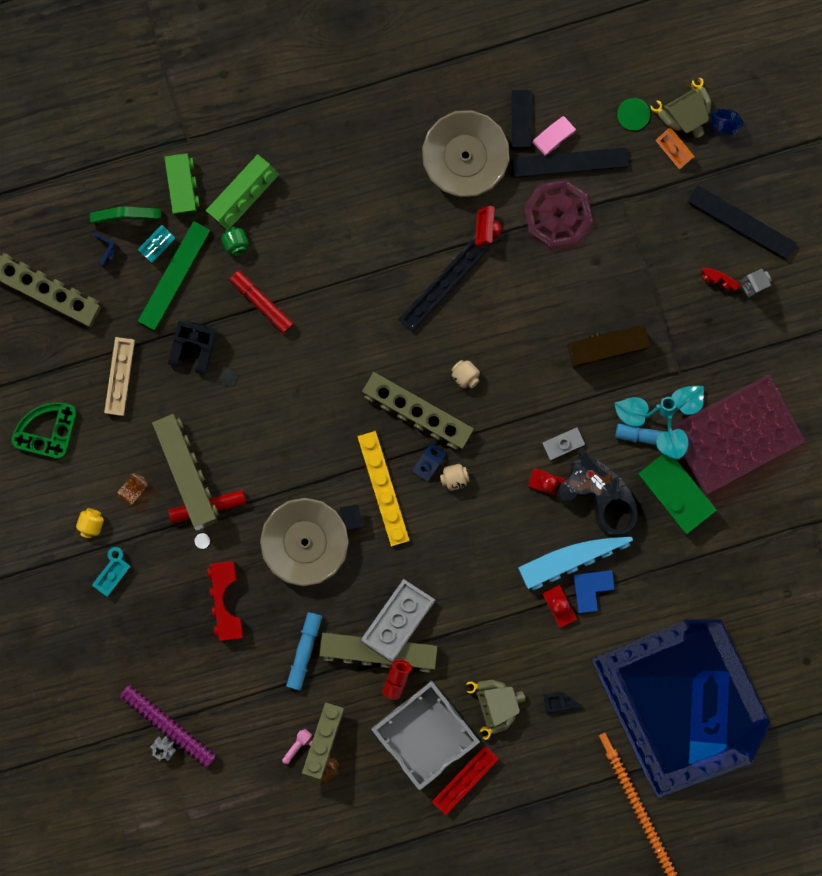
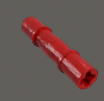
M240 270L229 279L242 295H245L258 310L268 317V321L283 334L292 327L294 323L266 295L254 286L255 283H252Z
M243 490L222 494L220 497L209 499L211 506L215 505L217 511L224 509L227 511L231 508L246 505ZM185 505L168 509L172 524L191 520Z

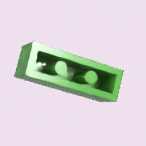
M187 153L165 156L174 216L196 213V207H200L198 195H194V188H197L196 178L192 177L191 170L194 169L193 158H189Z

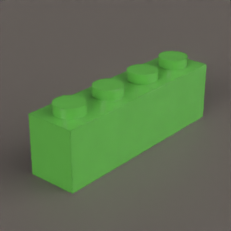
M257 154L206 211L228 231L279 176V173Z

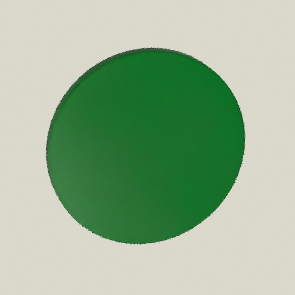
M629 98L622 102L618 108V121L627 130H640L649 122V107L641 99Z

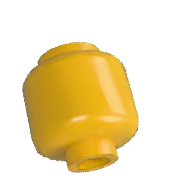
M87 508V510L80 513L76 528L81 532V536L91 538V536L100 534L104 522L101 512Z

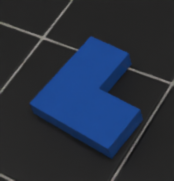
M612 570L574 575L578 613L598 611L595 592L614 590Z

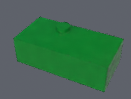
M662 454L636 474L684 534H688L717 511L679 462L673 458Z

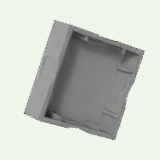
M432 680L371 728L419 790L441 774L453 761L461 758L480 742Z

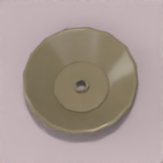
M473 110L454 111L438 119L427 132L422 147L423 166L430 180L443 192L458 197L478 196L493 189L504 176L509 163V143L502 128L489 116ZM465 152L469 154L467 159L462 157V154Z
M301 498L287 501L273 510L263 525L260 544L263 559L273 574L286 583L309 586L320 584L336 574L345 561L349 541L346 525L337 511L322 501ZM302 539H308L309 543L307 546L302 545Z

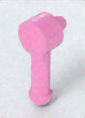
M305 728L299 731L297 741L282 759L284 764H289L302 745L311 746L313 741L312 734Z

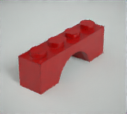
M235 561L210 564L211 568H208L209 580L212 579L213 587H210L211 599L214 598L215 606H212L213 618H217V625L214 626L215 637H219V641L243 638L241 618L230 614L224 605V593L227 587L237 580Z

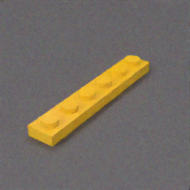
M376 431L357 436L391 546L410 541Z

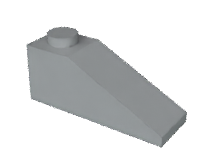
M760 269L740 280V283L749 298L770 287L772 280L767 271L764 272L763 269Z

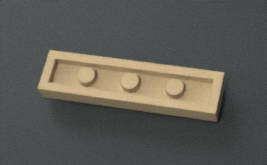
M115 337L104 413L124 416L135 344L133 339Z

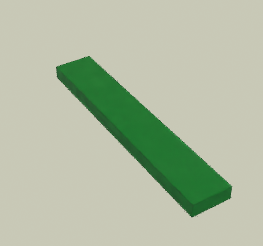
M193 221L138 322L154 331L156 330L208 237L209 229Z

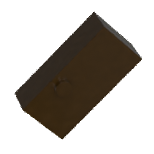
M645 324L603 335L600 333L589 335L587 339L570 342L567 345L572 368L647 350L650 347Z

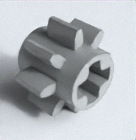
M167 736L164 739L158 737L155 743L150 746L153 749L152 756H155L159 761L163 758L168 761L176 751L173 748L174 742L168 739Z

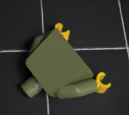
M702 78L698 79L700 85H695L692 80L691 87L693 90L665 105V109H662L660 101H656L660 107L659 109H654L651 106L652 112L658 114L667 126L676 131H683L685 133L692 131L695 138L704 135L705 132L702 124L709 120L711 99L706 89L702 87Z
M496 680L479 681L478 684L468 682L466 685H474V690L467 691L468 693H474L479 689L477 696L487 727H482L480 732L485 730L489 734L482 739L487 740L492 733L497 734L507 730L515 720V715L520 712L518 704L525 702L524 693L522 691L514 693L512 687H506L504 683Z

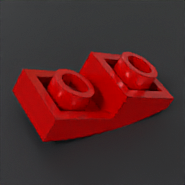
M703 268L700 271L702 274L701 278L706 283L715 285L720 280L722 282L720 285L728 292L730 290L734 292L740 286L734 279L717 270Z

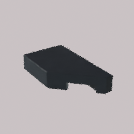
M562 691L543 695L547 714L582 708L581 704Z

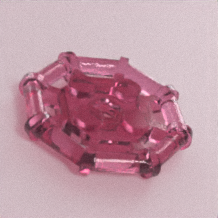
M566 178L543 184L540 182L527 203L523 204L528 225L527 232L529 235L532 234L544 242L551 249L574 243L577 245L580 243L579 240L589 225L594 221L591 214L588 192H583L567 181L568 179ZM562 188L560 194L550 196L546 191ZM565 189L579 198L575 201L565 195ZM541 194H543L545 200L541 206H534ZM582 202L584 217L578 216L576 205ZM556 209H559L564 213L561 215L560 219H558L557 216H553V213L556 212ZM533 211L539 213L540 223L536 226ZM577 220L583 221L574 234L571 228ZM541 227L548 229L552 233L551 238L538 229ZM568 232L570 237L555 239L558 233Z

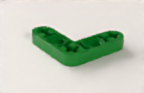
M116 207L90 213V223H107L122 219L160 220L161 209Z

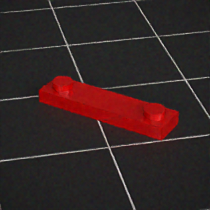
M484 745L432 800V803L447 815L499 758Z

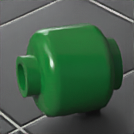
M232 226L228 231L225 230L221 237L224 249L228 254L239 256L247 251L249 242L243 229Z

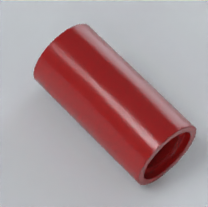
M396 659L393 662L382 690L384 696L388 699L397 700L401 697L411 671L409 662L403 659Z

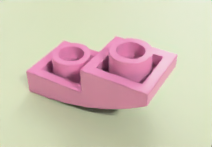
M563 116L536 137L533 143L546 156L559 147L562 141L574 134L576 129Z

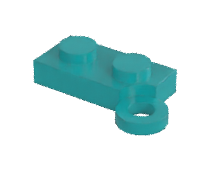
M113 547L108 551L110 562L92 584L93 587L106 597L110 595L131 567L122 560L123 551L118 547ZM114 551L119 553L118 558L112 557Z

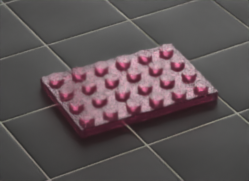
M770 374L672 425V431L681 429L688 437V448L684 457L705 495L806 442Z

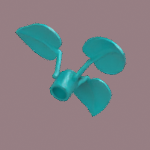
M688 386L680 388L672 394V397L663 398L661 405L657 404L656 408L649 413L648 404L645 400L638 397L615 402V410L621 421L631 427L642 426L645 423V417L648 418L659 410L663 417L668 418V432L664 431L658 435L656 439L657 448L662 454L670 458L680 459L687 451L688 437L681 429L672 431V416L675 410L679 409L682 414L688 416L699 413L703 407L704 387Z

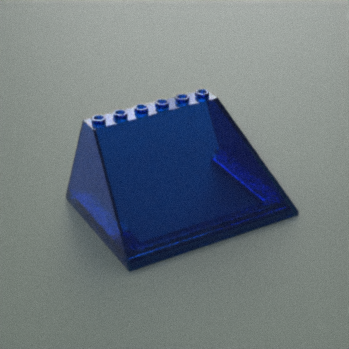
M685 619L591 659L656 798L727 773L754 761L771 723L721 619Z

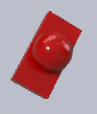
M489 205L477 211L475 246L481 248L491 244L492 238L498 237L501 233L500 223L494 220L495 207Z
M534 468L528 487L556 496L558 486L566 479Z
M560 585L542 593L559 628L577 619Z

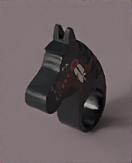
M584 448L579 449L578 460L571 464L570 476L556 490L557 499L562 503H567L576 496L591 495L597 525L604 533L611 536H619L630 531L637 521L636 504L630 490L610 468L590 458ZM611 500H616L623 504L629 512V523L623 530L610 528L604 520V509Z

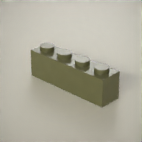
M325 702L302 771V781L320 786L344 708Z

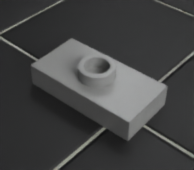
M578 427L542 443L549 460L585 445Z

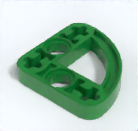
M49 403L31 410L16 426L12 436V444L18 449L53 458L64 457L68 450L77 415L76 408L66 403ZM68 407L73 412L72 416L69 415L67 421H71L70 425L60 423V419H65L63 410H67ZM58 411L51 439L24 432L27 426L38 416L47 412ZM60 426H66L68 429V433L64 437L58 435L57 431ZM23 435V439L30 441V437H33L30 442V449L27 448L29 444L22 443L19 446L16 438H20ZM37 440H43L45 444L44 448L40 451L34 447V443ZM48 442H52L50 446L57 447L60 444L63 452L55 455V451L49 450V453H46Z

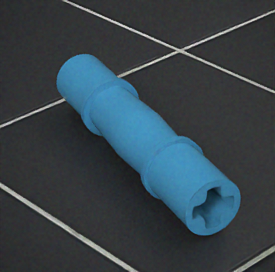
M618 423L615 438L633 441L634 443L638 441L656 445V439L663 431L631 427ZM687 435V451L691 452L694 437Z
M311 612L307 613L303 630H301L302 636L297 647L294 664L291 665L287 687L297 690L302 688L305 674L308 671L306 668L312 654L315 637H318L317 633L322 620L321 615Z

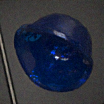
M717 109L711 114L712 129L718 134L730 136L743 127L744 123L741 116L733 110Z

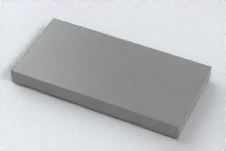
M403 579L360 642L393 663L435 603V599Z

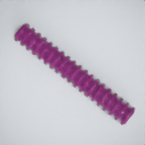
M128 685L120 694V699H124L125 703L128 702L130 707L133 706V710H138V714H143L144 719L147 718L148 722L151 721L153 726L156 725L158 730H162L161 733H166L167 737H171V741H175L176 745L179 744L180 748H184L186 753L189 752V756H194L195 761L199 760V764H203L204 768L211 764L216 754H211V750H207L206 746L203 747L201 742L198 743L196 738H192L193 735H188V731H183V727H179L178 723L175 724L173 719L170 720L168 715H164L165 712L161 713L159 711L160 708H155V704L152 705L150 700L147 701L145 696L142 697L140 692H136L137 689L133 690L132 685Z

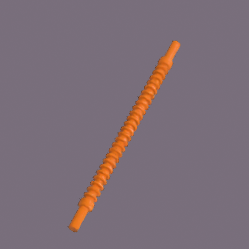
M606 732L600 734L599 738L607 752L606 757L608 760H611L610 764H613L612 769L616 770L615 774H618L617 779L621 780L620 784H623L622 789L626 790L625 794H628L627 799L631 800L629 803L633 804L632 809L636 810L634 813L638 814L637 819L641 820L639 823L643 824L642 829L646 830L644 833L648 834L647 839H650L649 843L653 844L652 849H655L654 853L658 854L656 858L660 859L659 863H662L661 868L665 869L664 873H667V876H676L677 872H674L675 867L671 866L672 862H669L670 857L666 856L667 852H664L665 847L661 846L662 842H659L660 837L656 836L658 833L654 832L655 827L651 826L653 823L649 822L650 817H647L648 813L644 812L645 807H642L643 803L639 802L640 797H637L638 793L634 792L636 788L632 787L633 783L629 781L631 778L627 777L628 773L624 771L626 768L622 767L623 763H620L621 758L617 757V750L613 749Z

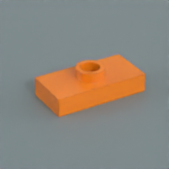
M671 127L655 140L678 169H681L695 157Z

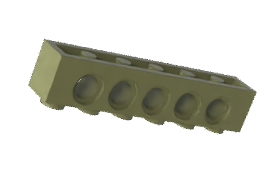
M5 253L2 256L0 255V282L89 327L93 325L101 309L97 305L99 301L90 296L85 299L80 296V291L72 287L68 290L63 287L64 283L56 279L53 282L46 279L48 275L37 270L34 273L29 270V265L21 261L17 264L12 261L13 257ZM9 267H14L15 274L10 277L7 276L6 270ZM27 275L32 276L33 279L30 285H24L23 279ZM43 284H48L50 287L49 292L46 294L40 292ZM60 293H66V300L62 303L58 302L57 296ZM78 301H82L84 304L81 311H75L74 305Z
M375 372L372 373L362 391L365 394V399L372 403L375 400L382 404L381 408L388 412L394 410L399 413L397 417L406 422L409 419L415 422L414 426L422 431L425 429L431 431L432 437L439 441L442 438L448 441L447 445L455 450H458V448L463 449L474 429ZM381 388H386L389 391V396L385 399L378 396V391ZM397 398L405 399L406 405L403 408L395 406ZM414 407L421 408L423 411L422 416L414 417L411 414ZM432 416L439 419V425L436 427H431L428 424V419ZM447 426H453L456 429L454 436L449 437L445 434Z

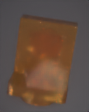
M133 472L116 495L131 507L145 491L148 483L144 477Z

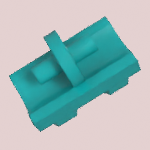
M161 225L138 250L153 263L176 238Z

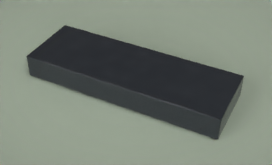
M512 90V148H531V90Z

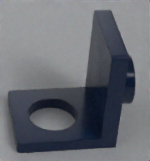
M94 232L93 235L109 244L99 263L105 268L107 262H111L116 254V251H114L116 244Z
M430 443L412 472L429 481L446 455V452ZM430 450L438 452L440 457L432 455Z

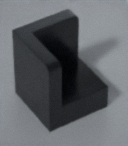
M359 505L340 508L346 530L363 527Z

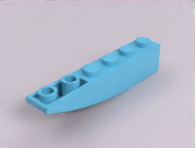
M632 537L606 538L570 545L550 552L518 567L527 589L532 588V590H536L542 587V582L548 579L550 582L561 578L559 575L561 573L567 572V574L577 571V566L583 563L587 566L596 562L594 558L600 555L602 558L613 554V549L619 547L622 550L629 547V542L633 541Z

